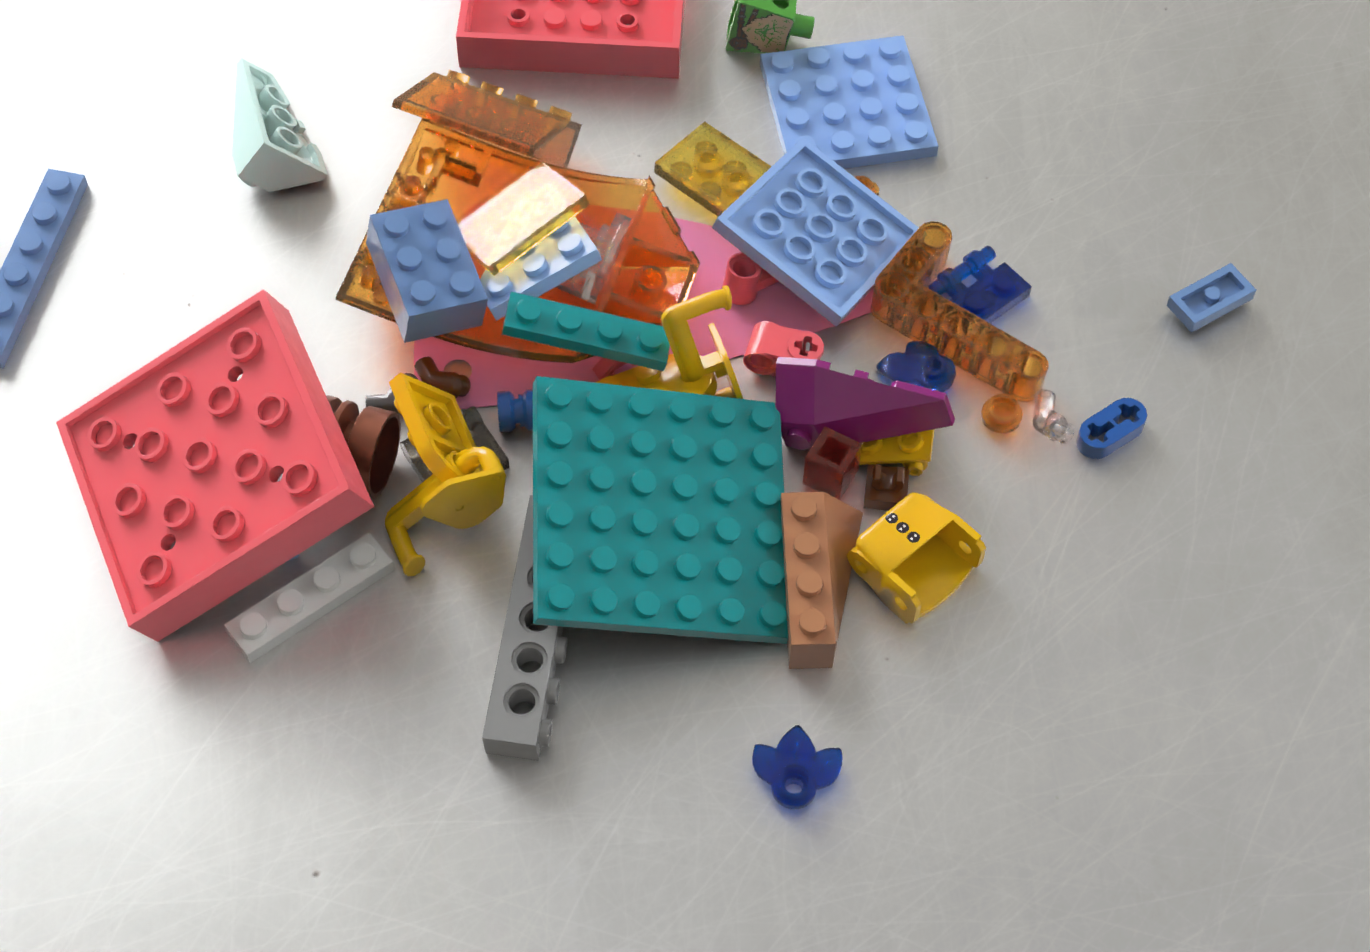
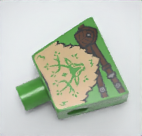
M734 0L727 25L725 50L751 53L785 51L790 35L807 39L811 38L815 18L796 14L797 0Z

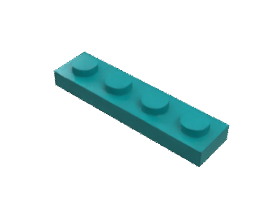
M510 292L501 334L664 371L670 348L663 326L516 292Z

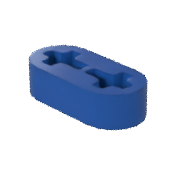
M1121 398L1081 424L1076 439L1078 450L1084 456L1091 459L1107 457L1142 433L1147 419L1146 408L1136 399ZM1121 415L1125 418H1128L1130 416L1135 418L1134 422H1132L1130 419H1126L1118 424ZM1105 433L1103 442L1099 439H1094L1093 441L1088 439L1090 434L1096 438Z

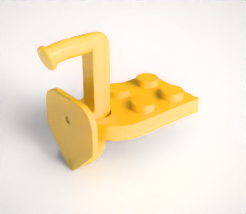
M723 286L720 290L707 292L670 306L663 312L661 322L673 353L668 355L664 371L637 366L616 375L605 377L595 383L743 399L733 367L715 324H708V328L716 352L702 357L698 353L687 322L689 319L713 310L724 308L729 311L732 307L730 288ZM726 375L730 386L716 391V377L718 379Z
M400 372L389 381L395 397L394 405L404 418L408 428L407 436L409 441L416 448L421 459L433 474L387 512L385 528L396 556L403 567V573L407 576H415L423 570L426 561L422 555H418L415 551L407 530L424 516L457 529H466L480 524L502 506L506 474L498 456L493 450L487 447H476L454 395Z

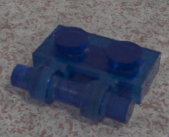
M988 245L979 251L972 250L963 257L962 263L953 269L948 267L937 275V280L928 286V290L934 298H939L944 293H947L952 298L947 301L945 311L972 336L1029 297L1032 288L1028 282L1005 262L994 270L987 265L996 258L994 249ZM972 275L978 281L967 288L962 281Z

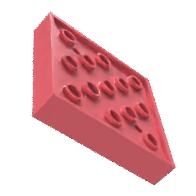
M461 0L456 32L459 67L679 79L685 0Z
M264 289L56 422L128 627L157 642L374 507L289 310ZM283 473L282 479L278 481L279 476ZM176 541L174 547L170 549L172 543Z

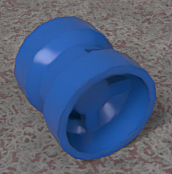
M526 390L523 394H518V399H515L514 394L510 391L497 392L500 433L513 432L516 424L519 423L520 427L533 431V390Z

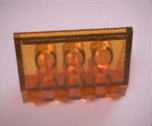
M450 69L447 76L433 72L393 100L391 106L393 108L531 158L565 168L568 167L582 126L570 120L573 114L571 112L554 106L550 107L549 113L536 108L537 100L518 93L515 100L503 97V88L484 81L481 88L469 85L470 76Z

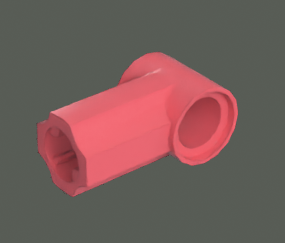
M740 252L729 258L722 287L728 286L730 288L733 304L747 305L755 300L758 291L779 281L743 252Z

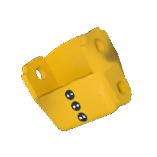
M912 492L861 533L857 538L856 546L848 552L847 557L854 571L868 583L881 602L907 624L914 623L918 618L929 613L951 596L964 582L972 568H977L983 562L986 546L981 540L982 536L958 515L935 503L928 496Z

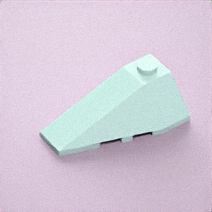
M241 58L237 63L232 156L237 176L245 184L251 187L258 186L268 192L323 181L328 174L322 154L316 144L310 143L308 145L302 135L306 130L302 121L295 119L287 111L290 102L273 74Z

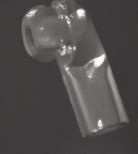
M1041 389L1035 394L1033 427L1051 441H1057L1060 444L1068 443L1074 436V427L1071 423L1067 422L1064 416L1054 410L1055 393L1047 389Z

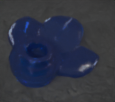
M924 341L908 342L905 353L896 352L889 354L876 365L877 371L892 381L898 380L939 392L948 390L956 377V368L953 361L948 357L939 355L935 346Z
M795 725L781 738L777 748L756 744L753 750L752 765L757 776L771 785L772 795L781 806L788 809H801L813 801L816 790L830 786L835 782L842 767L843 757L840 748H826L816 752L807 733L801 726ZM797 784L801 787L802 791L800 793H790L786 790V786Z

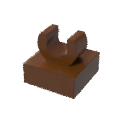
M868 464L863 508L889 511L907 496L909 469Z

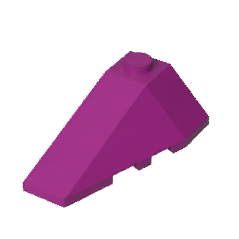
M778 357L775 408L780 413L781 436L786 447H793L799 450L808 448L825 450L949 427L954 424L955 417L946 393L898 380L892 382L889 386L868 379L869 373L855 370L853 376L830 370V362L818 359Z

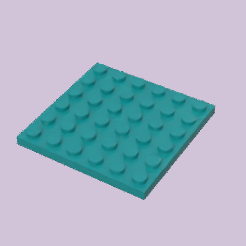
M536 376L533 382V624L787 644L788 627L780 501L781 493L785 492L781 420L775 403Z

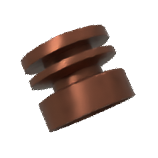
M327 395L326 397L369 496L376 498L387 485L396 461L401 431L399 415L396 412L368 406L359 413L358 405L355 402L347 400L342 403L338 397Z

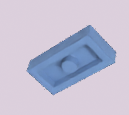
M1230 263L1169 296L1166 306L1192 333L1251 301L1254 298L1256 289Z

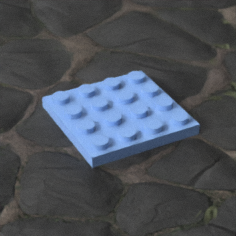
M903 35L760 54V67L784 155L804 137L843 169L937 156L939 146Z
M804 137L716 219L712 227L836 327L918 242L924 231Z

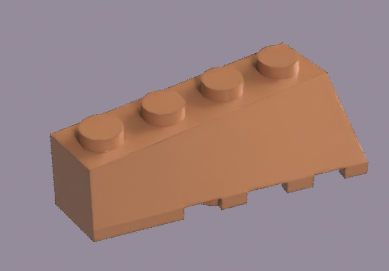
M825 492L781 493L788 627L789 669L832 668L852 570L847 554L856 546L863 512Z

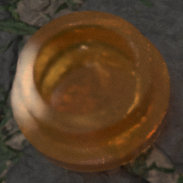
M1008 394L992 396L984 403L981 411L983 424L996 433H1010L1016 430L1023 416L1018 401Z

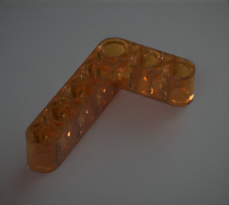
M930 221L924 223L877 276L870 305L872 315L885 325L1009 397L1020 402L1035 400L1039 397L1049 368L1048 360L1041 352L928 288L947 264L952 242V232L945 224Z

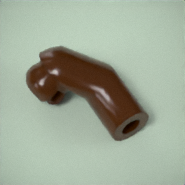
M423 357L414 365L422 382L450 393L455 398L466 396L470 391L471 384L466 375H459L456 372L439 371L431 357Z

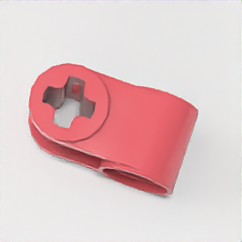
M762 321L754 325L743 363L754 373L776 377L778 357L820 360L824 352V343L813 332L801 331L780 326L773 322ZM807 342L810 343L809 351H806Z

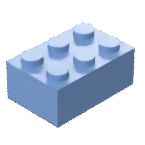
M448 199L370 215L366 244L404 343L482 326L488 298Z

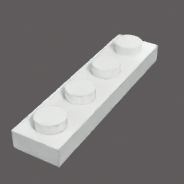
M369 532L225 623L224 627L227 634L249 663H251L395 570L394 562Z

